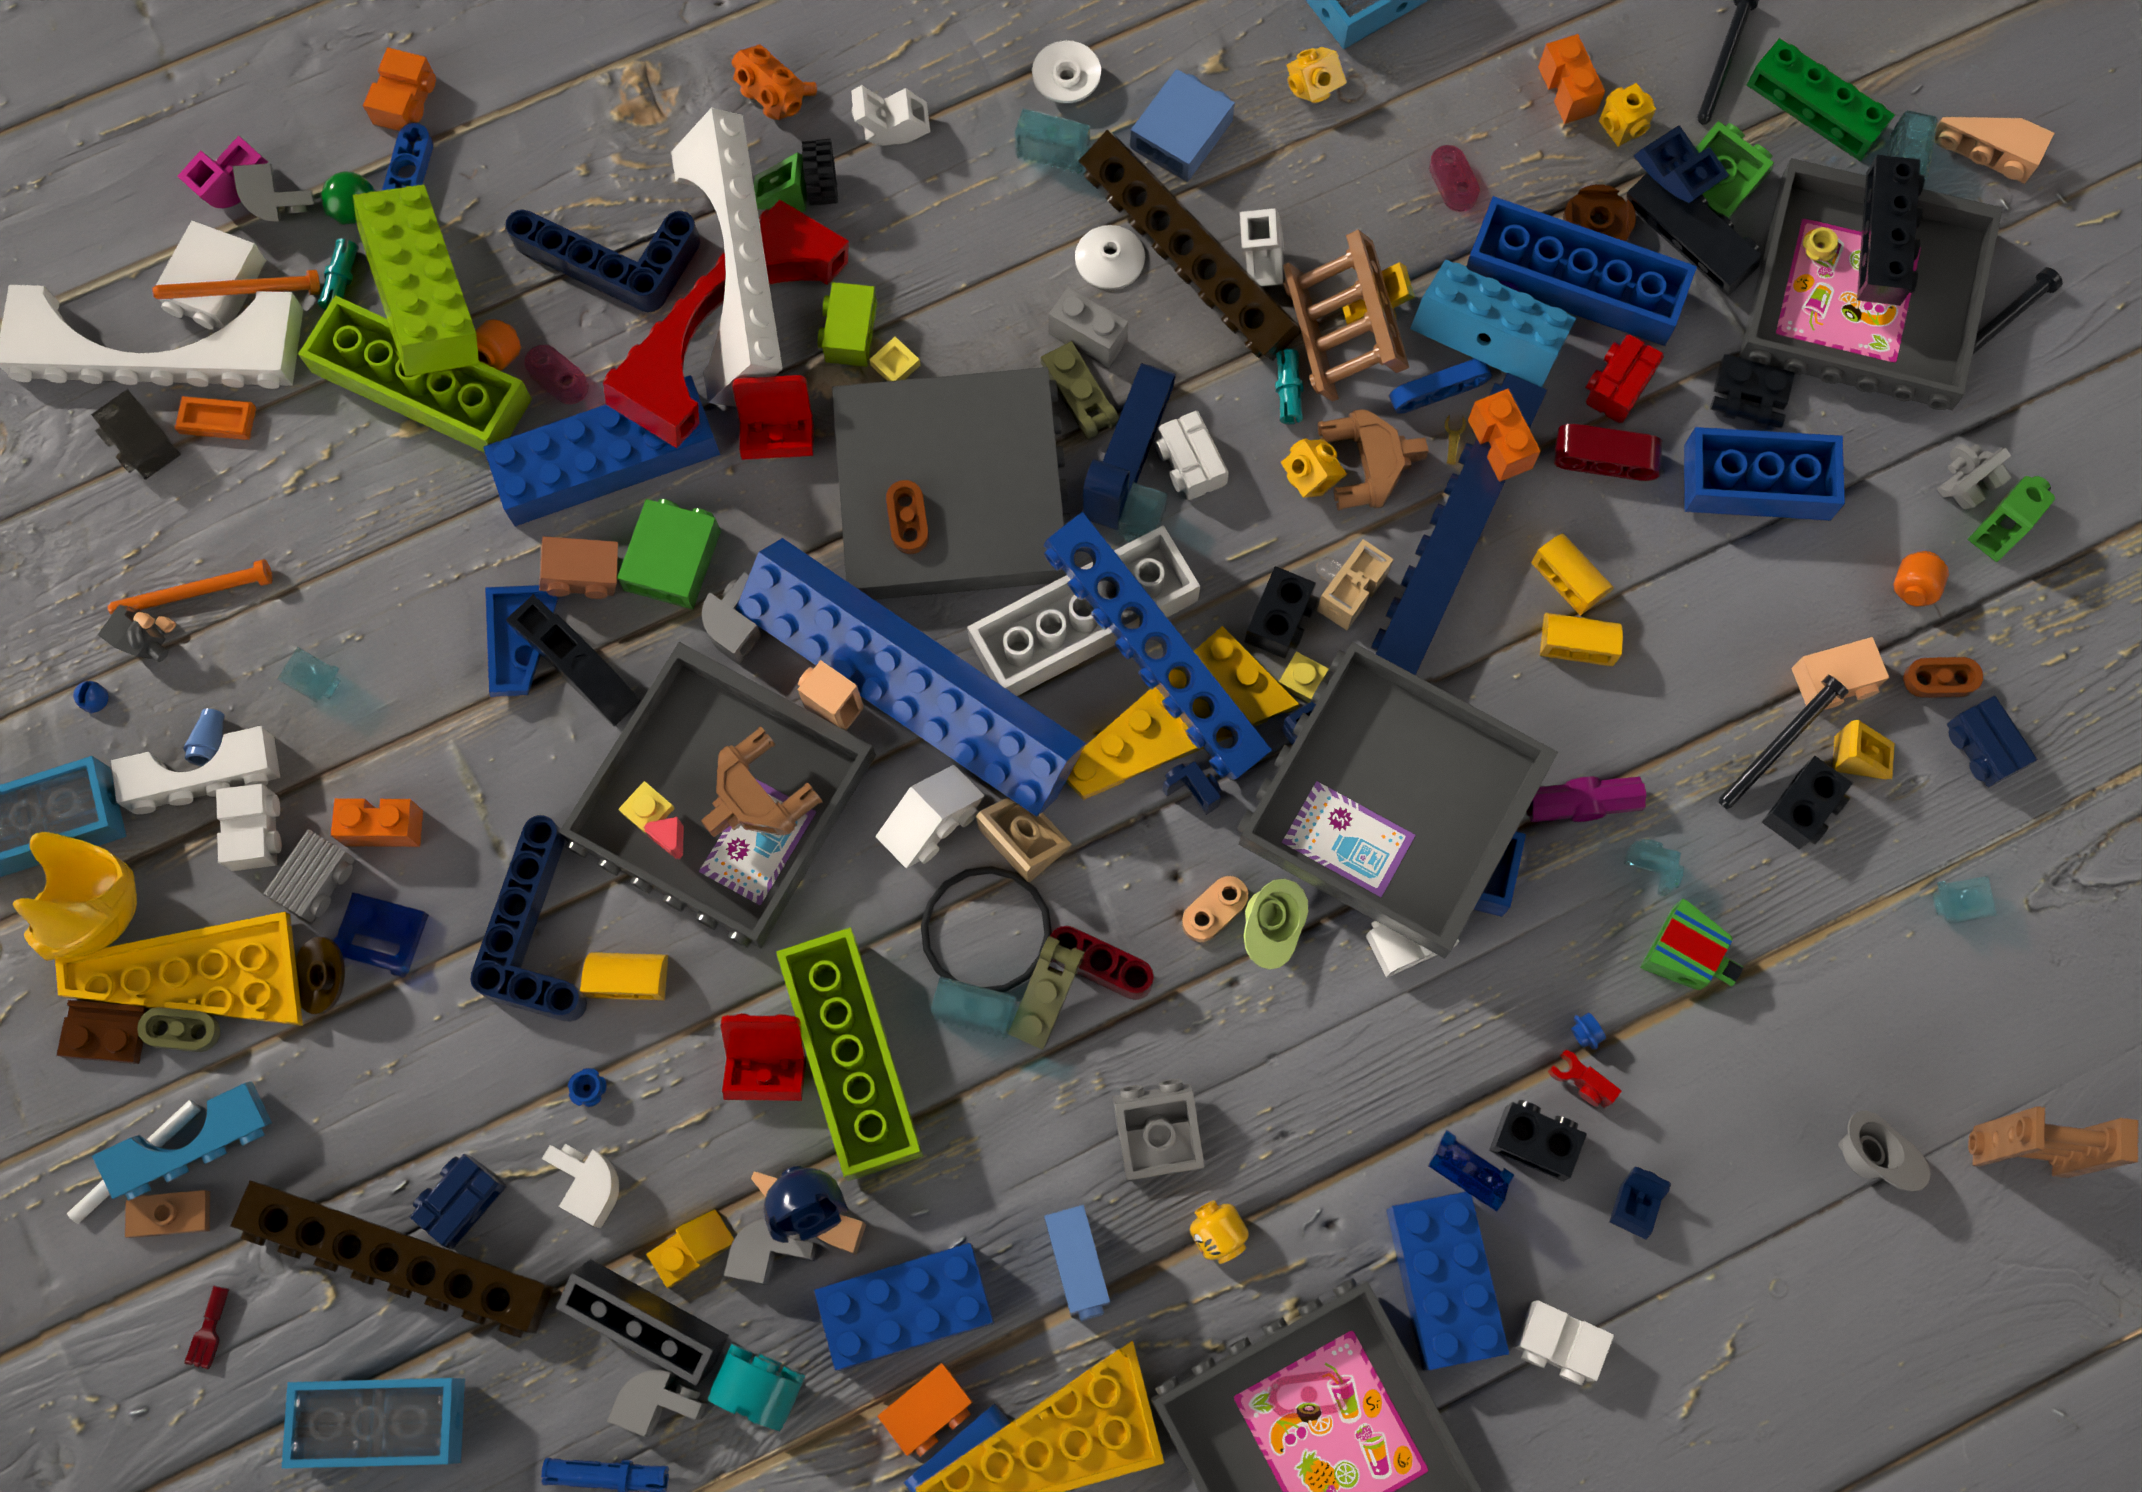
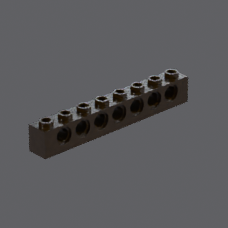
M1106 130L1078 160L1086 169L1083 176L1095 188L1099 189L1101 185L1109 193L1106 200L1120 213L1125 209L1132 217L1128 223L1141 236L1147 233L1155 241L1151 247L1165 261L1170 257L1178 265L1174 271L1188 285L1193 281L1201 289L1197 295L1208 307L1213 309L1217 306L1225 314L1221 320L1232 332L1236 334L1240 330L1248 338L1244 344L1257 358L1264 355L1274 360L1276 353L1283 351L1301 333L1300 326L1117 136ZM1124 168L1122 179L1114 183L1113 176L1118 169ZM1142 192H1147L1145 203L1136 207L1138 195ZM1169 215L1170 223L1168 227L1159 231L1158 225L1160 220ZM1193 239L1192 250L1188 254L1182 255V245L1187 240ZM1216 263V274L1211 279L1205 280L1204 273L1206 268ZM1234 288H1240L1239 299L1233 304H1228L1229 292ZM1259 312H1263V324L1259 328L1252 329V317Z
M251 1180L247 1185L230 1227L243 1231L240 1238L248 1242L264 1246L267 1239L279 1244L277 1249L279 1253L297 1259L301 1258L302 1253L316 1257L314 1265L333 1272H337L339 1266L353 1270L350 1276L352 1279L374 1285L375 1280L379 1279L390 1283L387 1291L406 1298H410L412 1292L426 1296L425 1305L446 1312L449 1305L463 1309L462 1318L482 1325L485 1324L487 1318L501 1323L498 1331L518 1338L522 1337L523 1332L537 1333L554 1289L551 1285ZM285 1211L288 1215V1223L282 1231L278 1232L275 1227V1221L277 1216ZM322 1224L325 1230L324 1238L319 1244L314 1245L311 1239L312 1231L316 1226ZM358 1237L362 1244L361 1251L356 1257L351 1258L348 1254V1245L352 1239ZM395 1250L399 1258L398 1264L393 1270L388 1272L384 1266V1259L390 1251ZM432 1263L436 1274L434 1279L425 1285L421 1280V1271L426 1264ZM469 1276L473 1283L472 1291L465 1298H461L457 1292L458 1283L463 1277ZM506 1289L510 1295V1302L506 1309L499 1312L495 1308L494 1298L500 1290Z

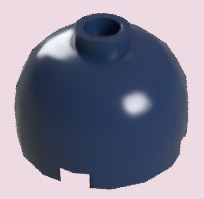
M802 1166L788 1168L781 1174V1177L767 1191L763 1207L769 1233L773 1240L781 1243H789L787 1236L799 1234L801 1241L822 1235L842 1221L839 1215L842 1211L846 1214L848 1212L847 1204L836 1180L824 1171L804 1168Z

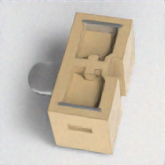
M1362 539L1344 565L1330 557L1320 559L1316 565V572L1330 584L1321 595L1317 611L1348 631L1364 609L1368 596L1372 598L1388 576L1394 559Z

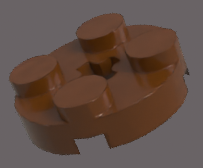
M1597 184L1584 187L1569 200L1563 214V220L1626 242L1634 229L1636 214L1630 200L1627 199L1625 201L1623 197L1619 196L1617 189L1608 185ZM1598 213L1608 223L1597 225L1591 219Z

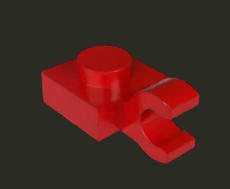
M1564 1050L1560 1054V1057L1569 1064L1568 1072H1562L1554 1065L1548 1070L1549 1075L1557 1081H1574L1573 1084L1580 1089L1578 1094L1595 1107H1598L1599 1104L1604 1108L1611 1105L1622 1092L1621 1089L1591 1066L1586 1067L1583 1065L1578 1057L1569 1050Z

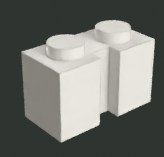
M263 784L216 789L217 819L220 820L221 833H217L218 863L230 871L277 866V853H280L282 848L280 834L276 831V817L280 815L278 796Z
M1537 1300L1530 1302L1513 1347L1523 1352L1521 1359L1541 1368H1544L1547 1362L1561 1369L1560 1377L1575 1384L1583 1385L1584 1380L1588 1382L1598 1380L1614 1334L1585 1321L1575 1319L1567 1313Z

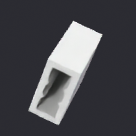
M191 221L156 285L257 279L267 260L255 243ZM248 294L160 299L159 301L162 303L161 308L170 315L182 318L183 315L191 317L197 324L212 330L214 326L223 328L234 320Z

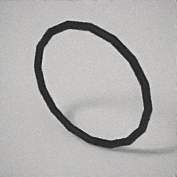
M993 866L966 869L944 881L929 899L921 923L923 951L934 971L956 989L979 995L1007 992L1029 980L1037 965L1042 948L1047 938L1052 934L1049 909L1037 888L1016 872ZM994 874L1013 879L1031 893L1042 912L1044 937L1038 957L1024 974L1004 985L978 987L958 981L940 966L931 950L928 926L934 905L950 886L969 876Z

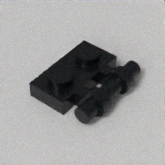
M1724 354L1720 362L1714 392L1727 395V399L1714 396L1710 410L1721 412L1723 417L1733 420L1735 417L1755 421L1756 426L1766 428L1768 425L1782 428L1786 415L1772 410L1773 407L1784 410L1787 406L1795 372ZM1741 399L1759 403V405L1756 407L1741 403Z

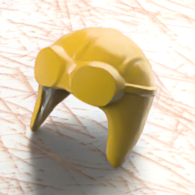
M48 832L32 835L29 847L35 859L44 869L46 886L44 891L39 893L35 899L20 898L13 902L15 910L30 924L24 932L26 942L43 959L51 961L59 957L89 955L104 949L116 941L128 927L137 907L135 876L129 865L108 850L83 840Z

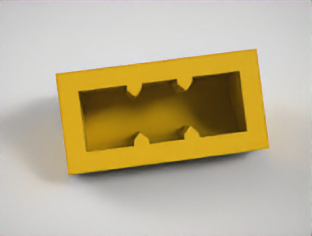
M1564 533L1557 535L1538 549L1531 562L1580 616L1614 589V586Z
M1545 613L1539 656L1613 667L1622 655V625L1615 622Z
M590 952L584 962L580 992L587 998L665 1001L669 955Z

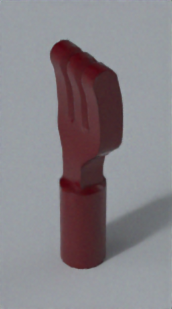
M213 1285L205 1310L202 1328L193 1336L184 1361L185 1364L210 1369L220 1341L216 1333V1326L223 1312L229 1292L228 1288Z

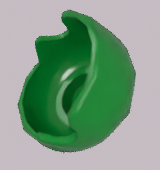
M348 171L335 173L325 181L321 191L324 212L341 225L356 224L353 195L374 192L375 189L360 174Z

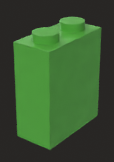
M646 499L617 577L623 590L693 610L721 533L716 517L712 513L700 508H694L692 511L679 508L676 503L667 499H659L658 502Z

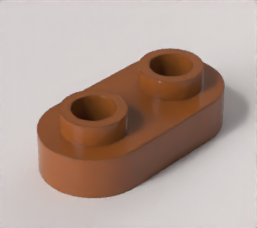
M900 480L893 483L886 493L891 536L895 547L905 554H915L922 551L929 541L923 494L916 483L909 480ZM901 497H910L912 503L907 507L899 505L898 502ZM908 530H914L917 533V538L913 541H906L903 538L904 533Z
M1967 657L1920 658L1905 670L1903 681L1907 690L1917 697H1965L1981 686L1983 671L1976 661ZM1917 675L1923 676L1927 681V685L1921 684L1917 679ZM1954 675L1961 676L1964 680V684L1958 683L1955 680Z

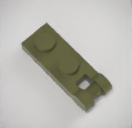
M1072 341L1041 356L1042 366L1048 367L1050 379L1056 380L1057 391L1088 440L1098 435V430L1106 426L1112 428L1117 425L1119 416L1115 408L1105 397ZM1097 409L1100 414L1091 418L1088 413Z
M1050 936L1042 948L1037 965L1008 1032L1009 1035L1042 1050L1048 1043L1085 952L1075 947L1070 950L1059 945L1060 941ZM1053 959L1065 964L1063 972L1050 966Z

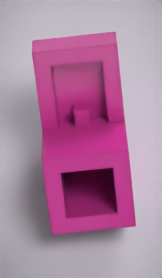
M238 135L216 161L200 150L177 177L215 208H229L241 202L236 190L233 166L267 164L268 161Z

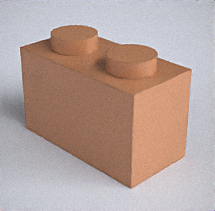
M543 536L539 591H547L549 595L557 597L568 596L570 593L585 594L586 597L591 599H604L608 595L614 596L617 584L618 542Z

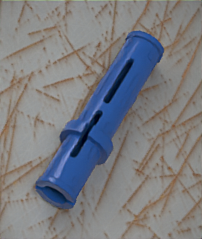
M546 1458L542 1467L541 1477L543 1479L541 1482L542 1485L608 1488L618 1490V1492H666L669 1482V1467L633 1464L632 1460H622V1463H602Z

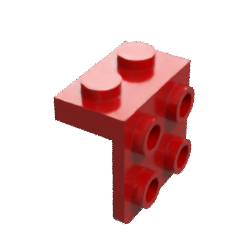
M804 376L738 378L733 381V392L740 420L739 452L741 460L814 456V421L807 381Z
M748 1014L723 1016L720 1024L726 1053L722 1087L723 1099L802 1101L806 1055L801 1037L800 1019L785 1014L774 1016H752Z

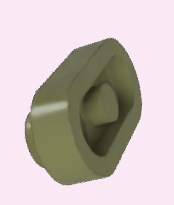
M156 1007L148 1010L140 1018L138 1034L144 1043L156 1048L204 1052L211 1049L219 1040L220 1025L213 1016L201 1011ZM163 1023H167V1032L159 1035V1027ZM205 1027V1036L197 1039L196 1033L198 1029Z

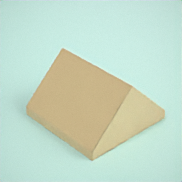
M1009 797L981 810L976 815L979 831L1020 876L1029 883L1072 845L1043 812L1036 817Z

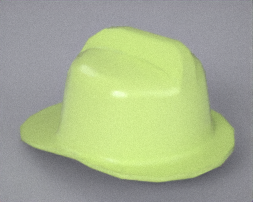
M1287 879L1273 880L1266 884L1261 891L1254 894L1247 904L1245 910L1246 925L1243 936L1244 944L1250 959L1259 967L1266 969L1280 968L1289 961L1294 953L1308 915V899L1304 890L1296 882Z

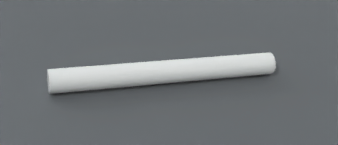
M188 1100L146 1140L161 1148L197 1115L201 1108L193 1100ZM102 1180L67 1212L72 1221L79 1224L110 1195L104 1181Z

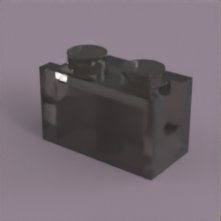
M128 389L91 414L100 425L95 430L109 448L115 444L120 451L115 457L129 473L136 469L146 480L181 455L145 407Z

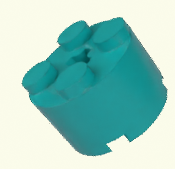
M731 1343L710 1390L711 1393L708 1400L733 1414L737 1412L748 1417V1420L781 1431L788 1419L806 1375L786 1366L783 1367L782 1371H779L781 1362L763 1354H759V1356L751 1359L753 1352Z

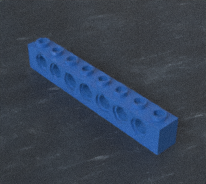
M1083 511L1045 541L1043 546L1047 551L1044 552V555L1048 562L1057 571L1061 568L1070 578V581L1067 583L1072 592L1080 600L1086 598L1094 608L1091 614L1095 621L1104 630L1109 627L1118 639L1115 641L1118 650L1128 660L1133 657L1141 668L1138 673L1150 689L1156 687L1165 698L1162 701L1165 709L1173 718L1177 719L1180 717L1189 728L1185 731L1188 738L1197 748L1200 749L1203 746L1212 757L1209 760L1210 765L1221 778L1227 776L1230 781L1237 779L1272 751ZM1081 551L1088 553L1093 560V566L1090 569L1079 568L1074 562V554ZM1101 581L1111 582L1116 588L1115 598H1103L1098 592V583ZM1127 610L1135 612L1140 620L1139 627L1129 629L1124 626L1121 620L1122 612ZM1148 640L1158 641L1162 645L1163 655L1160 659H1153L1147 655L1145 644ZM1177 669L1185 674L1186 685L1183 689H1178L1171 685L1169 681L1171 670ZM1195 699H1203L1208 703L1210 713L1206 719L1199 718L1194 714L1192 706ZM1220 728H1225L1232 733L1233 744L1230 748H1223L1218 744L1216 734Z

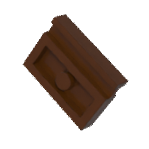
M68 1000L67 1006H69L67 1017H64L56 1056L71 1059L139 1064L143 1041L138 1034V1023L143 1014L150 1010L149 1008L135 1005Z

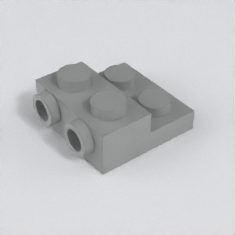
M1167 1079L1159 1082V1089L1144 1091L1142 1085H1131L1121 1088V1095L1112 1096L1126 1181L1205 1168L1194 1094L1190 1084L1183 1085L1181 1079Z

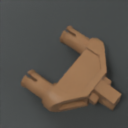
M1364 409L1354 410L1346 418L1318 422V434L1322 436L1320 439H1325L1328 443L1353 439L1357 443L1365 475V483L1334 487L1335 502L1338 501L1336 503L1338 511L1367 504L1374 509L1383 507L1400 479L1403 470L1411 468L1412 462L1426 459L1429 452L1426 438L1405 440L1404 435L1398 436V432L1394 427L1374 413Z
M761 726L735 747L732 745L726 746L719 753L716 793L719 797L712 803L715 809L701 820L713 837L729 826L733 830L742 826L745 830L788 835L795 830L794 827L797 826L795 822L822 802L815 790L813 791L809 783H806L783 803H775L748 771L750 769L749 764L775 746L774 741L765 733L766 731Z

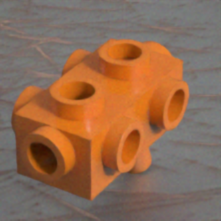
M761 44L738 51L732 59V66L735 68L733 80L741 86L740 92L747 98L756 99L763 106V113L771 119L780 120L797 114L802 106L803 96H816L817 84L815 82H802Z

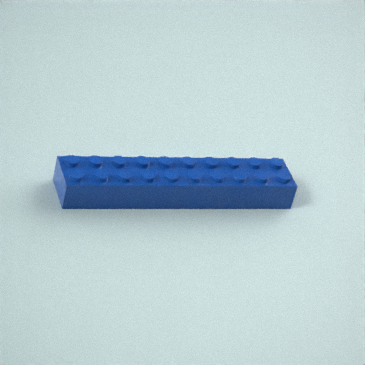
M784 538L758 552L736 611L813 664L817 665L821 660L856 684L861 697L1036 817L1058 798L1086 745L1084 741Z

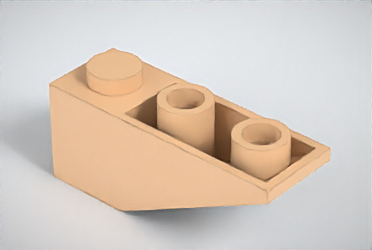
M1942 117L1928 140L1939 144L1940 147L1946 150H1952L1961 154L1976 164L1985 165L1998 171L2009 179L2025 184L2039 166L2054 132L2023 118Z

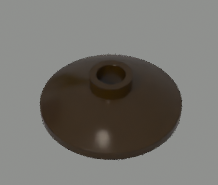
M314 937L301 947L295 959L301 1008L307 1013L323 1014L334 1007L342 993L345 981V964L340 948L332 939Z

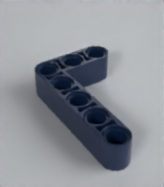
M522 209L512 212L505 222L506 230L516 250L521 254L644 312H654L663 306L700 245V237L694 219L689 213L684 211H674L668 214L638 262L528 210ZM530 230L528 233L520 235L522 232ZM681 231H687V233L682 236H676L677 233ZM556 244H561L559 247L555 249H550L552 246ZM591 258L589 262L580 264L582 260ZM664 259H670V261L665 264H658L660 261ZM615 273H622L616 278H610ZM652 287L650 291L641 293L642 289Z
M1141 363L1103 462L1093 459L1086 475L1083 487V513L1091 522L1117 531L1120 529L1171 396L1176 379L1175 373Z
M537 815L531 817L522 829L473 966L470 981L472 987L478 993L491 1001L554 1019L572 1022L578 1020L586 1011L587 1000L585 995L576 986L567 981L521 969L565 843V838L559 833L561 829L556 823L545 815ZM542 830H552L549 840L541 844L536 843L537 835ZM533 864L539 865V871L535 877L528 880L524 879V871L527 867ZM520 900H526L525 910L520 915L511 916L513 904ZM513 936L511 948L506 952H499V942L504 937ZM499 972L500 981L498 985L492 989H486L485 981L487 977L492 973ZM532 982L536 983L537 991L535 995L530 999L522 1000L521 993L524 986ZM566 993H573L574 1000L572 1005L568 1009L559 1010L557 1005L560 997Z

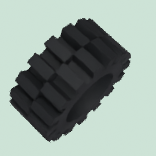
M831 139L802 141L803 169L809 206L838 203L836 169Z

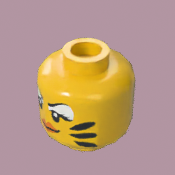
M1213 1200L1202 1205L1194 1212L1197 1218L1190 1225V1234L1205 1259L1217 1260L1219 1264H1222L1245 1251L1246 1246L1244 1243L1248 1239L1249 1232L1232 1204L1217 1205L1216 1201Z

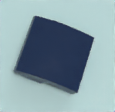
M1680 125L1645 146L1634 155L1640 165L1658 184L1688 203L1729 176L1710 146L1699 153Z

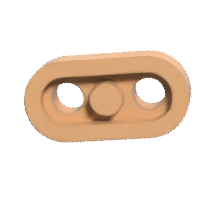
M1225 876L1213 883L1185 910L1182 919L1184 933L1196 942H1206L1213 939L1244 910L1248 901V889L1244 882L1233 876ZM1226 889H1232L1237 897L1229 901L1223 897L1222 892ZM1203 914L1208 917L1209 923L1206 926H1199L1194 920L1195 917Z

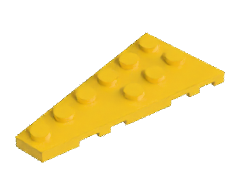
M1223 626L1194 650L1195 654L1255 727L1279 714L1298 709L1299 703ZM1173 669L1169 673V681L1173 687L1183 689L1186 685V676L1182 671ZM1156 687L1148 690L1084 747L1066 781L1083 800L1125 783V780L1141 773L1160 768L1162 764L1176 758L1181 759L1204 749L1203 746L1200 749L1197 748L1188 738L1185 731L1189 728L1180 717L1175 719L1168 713L1162 704L1165 698ZM1195 699L1192 706L1194 714L1199 718L1206 719L1210 713L1208 703L1203 699ZM1220 728L1216 734L1217 742L1232 737V733L1225 728Z
M1133 1340L915 1487L916 1492H1065L1165 1464Z

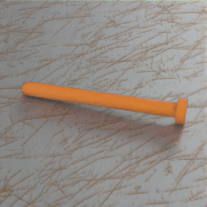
M307 270L306 276L163 284L152 288L153 297L159 300L254 294L256 291L286 292L308 290L310 295H320V282L317 270Z
M262 559L254 561L252 568L113 601L107 608L109 614L112 615L118 605L143 610L257 581L261 586L272 584V572L268 562Z

